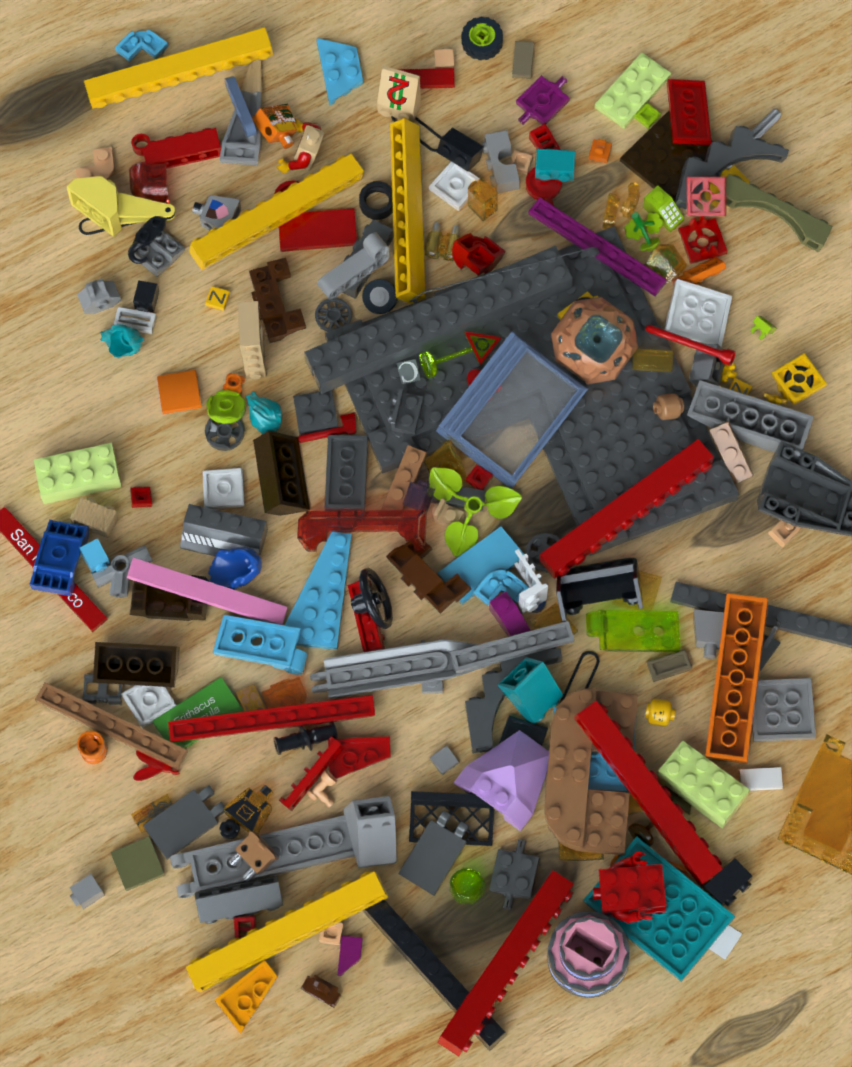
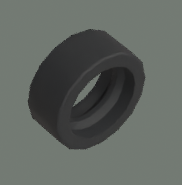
M373 181L366 184L359 194V204L362 213L374 220H382L389 217L393 213L392 187L381 181ZM381 192L388 196L389 202L381 209H373L367 205L366 198L372 193Z

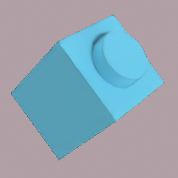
M98 538L80 547L81 555L91 572H101L110 564Z

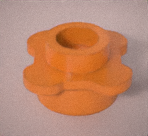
M229 373L226 375V384L223 385V389L241 393V387L245 382V378Z

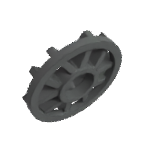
M338 298L322 301L315 311V319L318 326L327 332L334 330L332 329L334 324L337 328L342 327L339 325V321L344 324L343 326L348 325L352 317L349 305ZM329 302H335V307L330 308ZM337 303H341L343 306L337 308ZM325 304H327L328 309H324L322 307ZM347 309L348 311L345 313H341V311ZM322 312L325 313V315H318V313ZM327 322L330 323V325H329L328 328L325 327V325L327 324Z

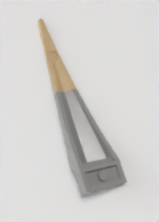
M261 60L250 63L241 89L242 96L252 118L261 108ZM236 110L233 112L222 141L220 163L258 166L261 151V132L255 125L257 134L247 137Z

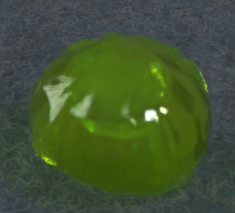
M463 867L450 878L449 891L457 902L472 904L477 902L484 893L485 881L478 871Z

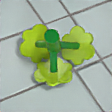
M634 212L631 215L633 220H630L629 224L624 227L625 231H627L626 237L628 239L634 238L636 241L644 237L646 242L640 246V250L652 251L657 248L660 240L659 238L650 239L647 232L649 234L659 233L660 228L663 226V220L660 218L659 213H648L647 220L643 221L640 215Z

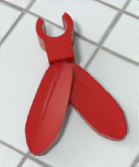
M138 750L136 751L139 760L149 766L137 771L133 776L134 780H147L160 774L162 771L173 775L180 774L178 770L173 771L171 766Z

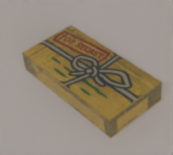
M168 794L132 813L131 816L140 832L143 833L146 831L143 825L173 803Z

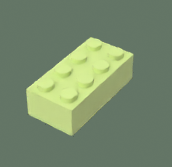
M112 443L34 459L43 504L122 488Z
M684 741L680 743L657 773L658 781L668 787L722 829L747 799L750 789Z

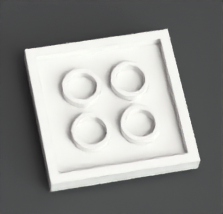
M677 279L674 284L664 330L705 345L718 344L722 347L732 296Z

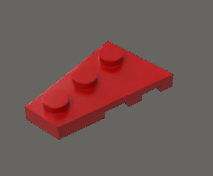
M390 736L335 739L344 748L329 765V772L337 779L391 758Z

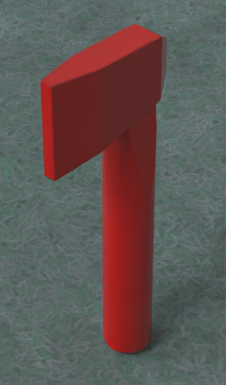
M355 413L339 416L343 425L341 427L299 435L298 440L300 443L327 438L328 435H353L357 432Z

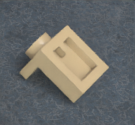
M443 498L440 503L434 505L432 510L434 522L446 528L453 522H460L464 516L463 511L446 504V500Z

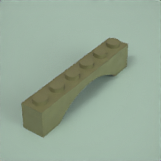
M728 174L726 177V206L732 209L753 207L773 213L792 228L801 244L817 252L822 249L833 227L827 221L817 219L811 216L809 212L794 207L790 202H784L774 194L766 193L760 190L758 186L742 181L739 176Z

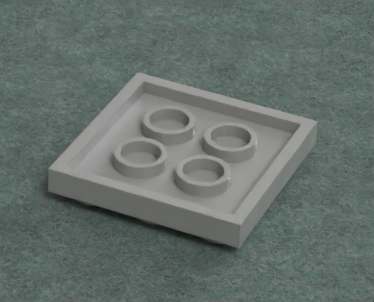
M811 678L758 681L752 727L753 742L816 739Z

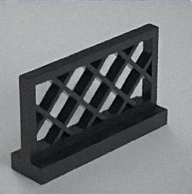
M411 791L409 842H418L420 838H414V829L420 824L426 829L423 821L432 814L438 821L439 818L433 812L439 806L445 807L450 812L449 814L453 815L459 823L461 820L454 813L460 807H464L471 814L462 822L465 823L473 816L481 824L473 832L469 829L467 830L470 835L465 839L466 845L492 846L494 808L475 794ZM415 805L425 806L429 811L421 820L415 815ZM481 808L490 809L489 818L483 823L475 815ZM414 818H416V819L418 820V823L415 824V825H414ZM488 821H489V829L485 826V824H486ZM484 827L489 833L488 841H479L474 834ZM471 837H473V838L475 839V841H468V840H469Z

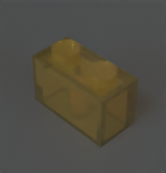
M482 177L478 181H473L468 187V207L482 221H485L498 210V193Z

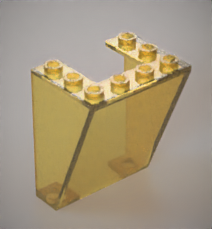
M826 734L792 803L777 840L852 875V760L841 755L845 742ZM828 743L835 744L838 749L831 748Z

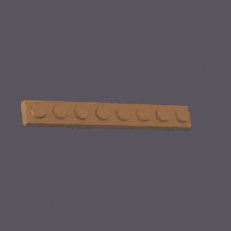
M44 682L35 698L37 703L179 770L188 753L186 749Z

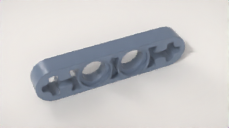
M235 77L224 78L227 91L246 136L256 135L257 132L253 119Z

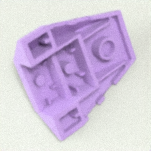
M519 730L467 765L454 781V784L466 793H474L502 813L504 820L521 832L533 816L548 771L549 751Z

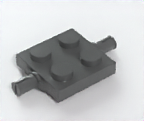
M518 839L516 851L498 849L489 890L506 896L504 909H512L514 898L531 899L540 859L539 857L524 853L525 840L521 841V839Z

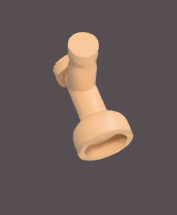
M325 770L321 774L322 780L312 790L309 789L307 794L314 801L319 798L329 808L334 801L323 790L327 786H333L337 780L330 772Z

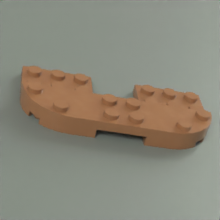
M597 688L581 689L567 696L554 713L544 814L549 831L552 832L562 845L570 849L602 854H625L630 793L588 789L591 752L599 753V751L575 721L574 717L597 700L599 704L602 703L606 707L609 718L618 723L621 728V734L624 737L627 736L634 746L638 694L597 691Z

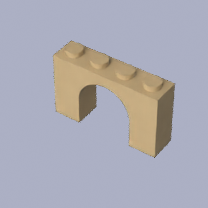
M258 301L238 302L240 349L246 378L258 380L261 377H266L263 327L260 326Z

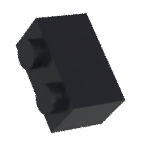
M452 127L440 138L436 153L464 170L469 171L480 161L484 146Z
M734 858L705 885L704 891L723 907L725 905L729 907L737 899L735 896L740 891L744 893L752 885L750 882L753 876Z

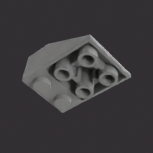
M390 796L353 800L343 811L358 868L396 863L395 813Z

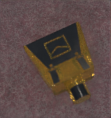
M263 785L258 793L251 788H247L225 806L224 812L248 833L252 831L259 834L272 812V806L267 800L273 794V791L266 785Z

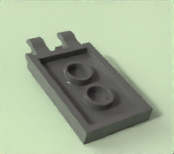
M210 785L205 787L199 794L192 790L143 825L167 860L218 824L215 818L226 811L222 802L218 803L210 811L204 804L205 800L214 795Z
M444 810L439 816L437 823L432 820L429 822L398 873L433 896L436 895L467 842L462 838L469 828L467 824L461 821L454 834L445 829L451 814Z

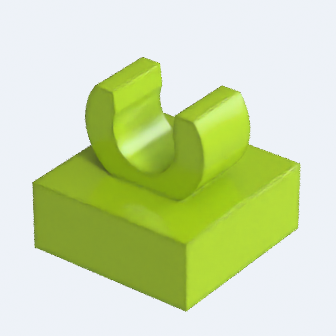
M756 316L753 320L756 326L752 327L751 333H755L760 329L761 335L758 339L763 340L767 334H773L777 328L763 316Z

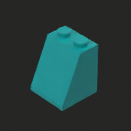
M528 657L521 661L498 684V687L525 720L532 723L541 721L545 717V713L550 708L555 707L563 696L544 662Z

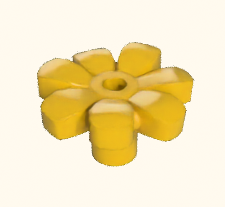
M734 361L731 366L724 364L721 377L722 382H727L728 377L734 379L737 376V372L734 371L736 367Z
M763 393V397L767 398L770 403L779 405L782 403L787 404L788 402L787 399L780 398L779 395Z

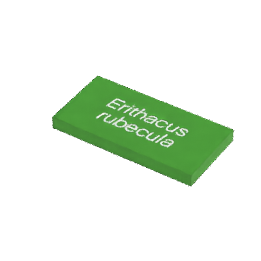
M221 677L152 722L162 738L170 742L169 721L244 711ZM198 740L174 742V744L186 749Z

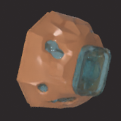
M603 297L574 301L551 333L555 361L587 384L615 380L638 348L634 320ZM595 336L600 337L601 341L599 343L594 342L593 338Z

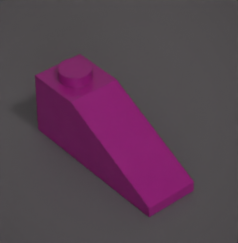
M506 591L489 602L490 612L508 637L531 631L518 607Z

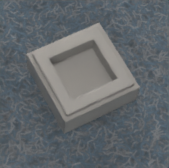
M447 746L430 757V760L442 775L459 764V761Z

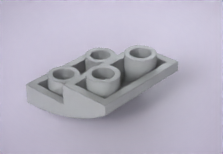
M163 230L151 244L138 249L135 252V257L137 259L148 257V260L142 263V265L158 277L185 251V247Z

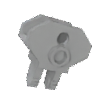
M102 278L87 283L85 288L77 294L84 314H96L114 307L121 301L114 281H104Z

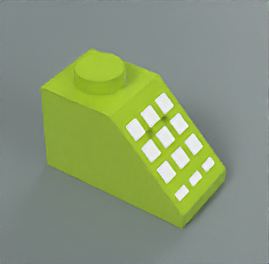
M656 186L644 197L643 208L648 213H659L660 218L663 220V226L670 233L684 221V217L672 197L659 186Z

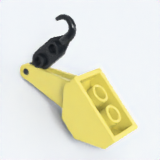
M102 176L73 179L67 186L71 205L113 237L122 230L121 224L146 222L136 233L133 244L128 250V257L133 263H145L148 257L137 259L135 252L151 244L165 229L166 221L175 218L174 206L117 192L116 184Z

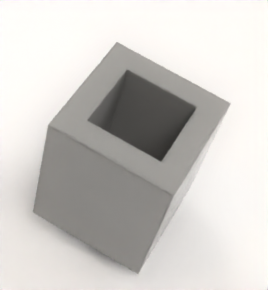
M92 874L70 887L73 893L70 895L76 906L80 904L83 909L105 896Z

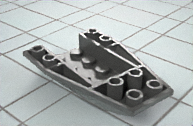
M781 441L767 467L757 499L758 510L797 527L852 537V481L819 457Z

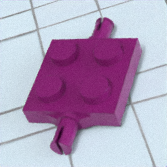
M541 75L516 100V104L525 111L518 118V121L524 125L530 118H533L542 125L547 124L570 101V98L561 90V87L567 83V79L561 76L557 82L553 83Z

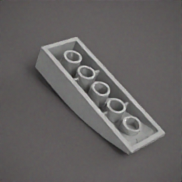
M699 380L687 416L711 428L729 421L738 440L774 453L781 441L803 450L814 416Z

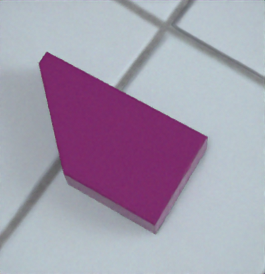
M341 936L338 976H342L344 972L361 960L363 938Z

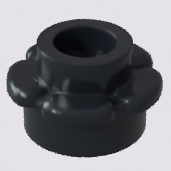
M227 819L226 822L220 824V834L223 838L234 839L240 831V826L235 820Z

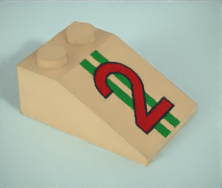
M383 65L377 101L378 113L384 117L393 116L399 120L406 118L414 123L421 106L420 76Z

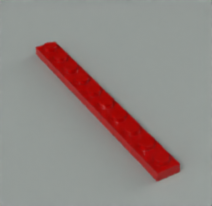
M373 695L169 721L170 742L375 717Z

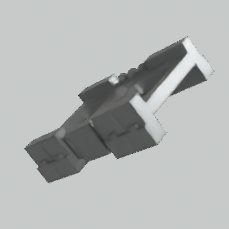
M84 674L83 701L90 704H96L97 701V703L108 702L109 705H121L122 684H119L117 695H107L108 684L98 683V693L96 695H89L86 693L87 684L93 683V674Z

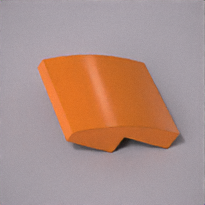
M196 370L157 376L163 414L202 408Z

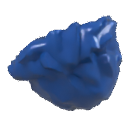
M248 547L219 550L215 554L212 565L209 567L210 582L233 590L245 586L261 572L262 559L254 549Z

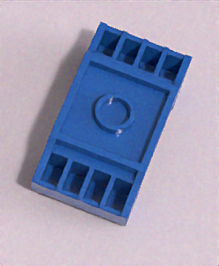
M49 519L34 563L30 581L32 590L72 596L75 587L74 574L81 554L80 547L86 545L89 539L88 526Z

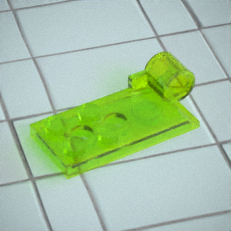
M598 610L585 615L586 635L599 637L600 650L614 652H679L681 650L678 611ZM634 627H641L644 634L641 636L636 635L633 630ZM660 627L664 635L657 636L653 629Z

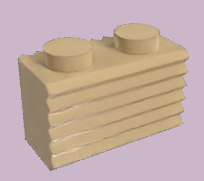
M80 497L70 519L72 524L88 526L89 531L109 538L118 520V515L112 506H101L92 498L87 497L84 499Z

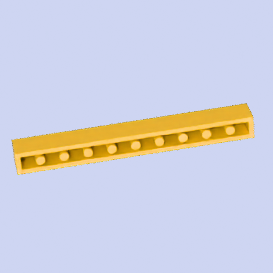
M264 27L84 80L92 109L102 108L107 104L119 103L124 99L139 97L148 92H156L168 86L173 87L185 81H194L202 76H211L222 70L227 71L239 65H248L256 60H265L273 56V51L266 28Z
M403 118L390 124L396 298L409 304H414L410 300L425 291L419 125ZM426 293L415 298L417 302L426 299Z
M352 154L343 155L335 163L323 166L319 172L307 175L303 181L291 184L284 192L279 191L275 193L268 201L263 200L259 202L252 210L247 209L243 211L238 218L227 220L222 227L211 229L206 236L195 238L190 244L189 253L200 269L204 270L362 180L364 170Z
M367 871L359 876L360 879L354 882L352 880L347 881L341 885L340 889L327 891L322 894V898L316 901H307L297 911L292 909L284 914L285 917L279 920L272 919L265 923V927L259 930L258 928L252 929L246 933L247 936L241 939L235 938L230 940L228 945L222 949L220 947L215 948L209 952L208 956L204 958L197 957L191 960L190 965L186 966L195 990L203 992L388 898L389 896L379 875L375 871Z

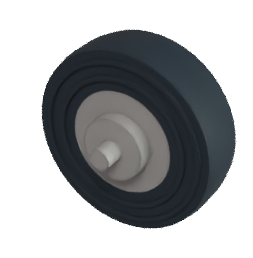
M376 279L369 282L364 288L362 295L365 307L375 314L390 312L395 307L398 299L396 298L395 286L384 279Z

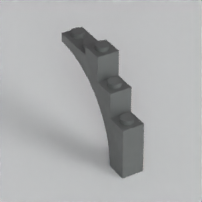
M736 126L731 132L728 146L720 141L712 142L707 149L704 162L698 157H689L686 160L675 204L677 207L687 209V177L714 176L728 166L748 160L783 162L787 158L789 150L779 144L772 145L766 143L763 139H753L754 131L749 130L745 126ZM703 182L695 187L693 193H699L703 190ZM693 200L694 204L697 206L698 200Z
M554 647L500 662L501 672L488 671L482 675L485 698L472 697L465 701L472 754L488 752L493 748L492 732L494 720L500 704L506 697L498 687V684L526 657L543 661L546 666L560 663L562 661L561 648L556 649Z

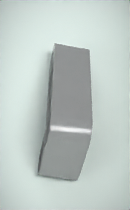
M377 232L371 233L363 241V249L318 280L317 285L328 299L336 298L388 261L390 257L388 245Z

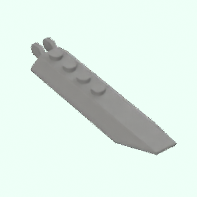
M444 639L324 659L325 671L313 673L310 675L311 681L327 679L326 684L313 686L312 692L322 693L328 691V697L334 698L451 679L487 666L456 674L450 652L479 644Z

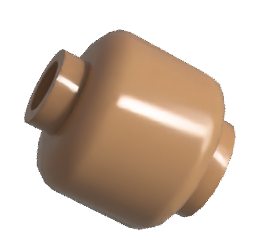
M675 393L659 395L656 402L653 403V411L661 420L677 419L684 411L683 399Z

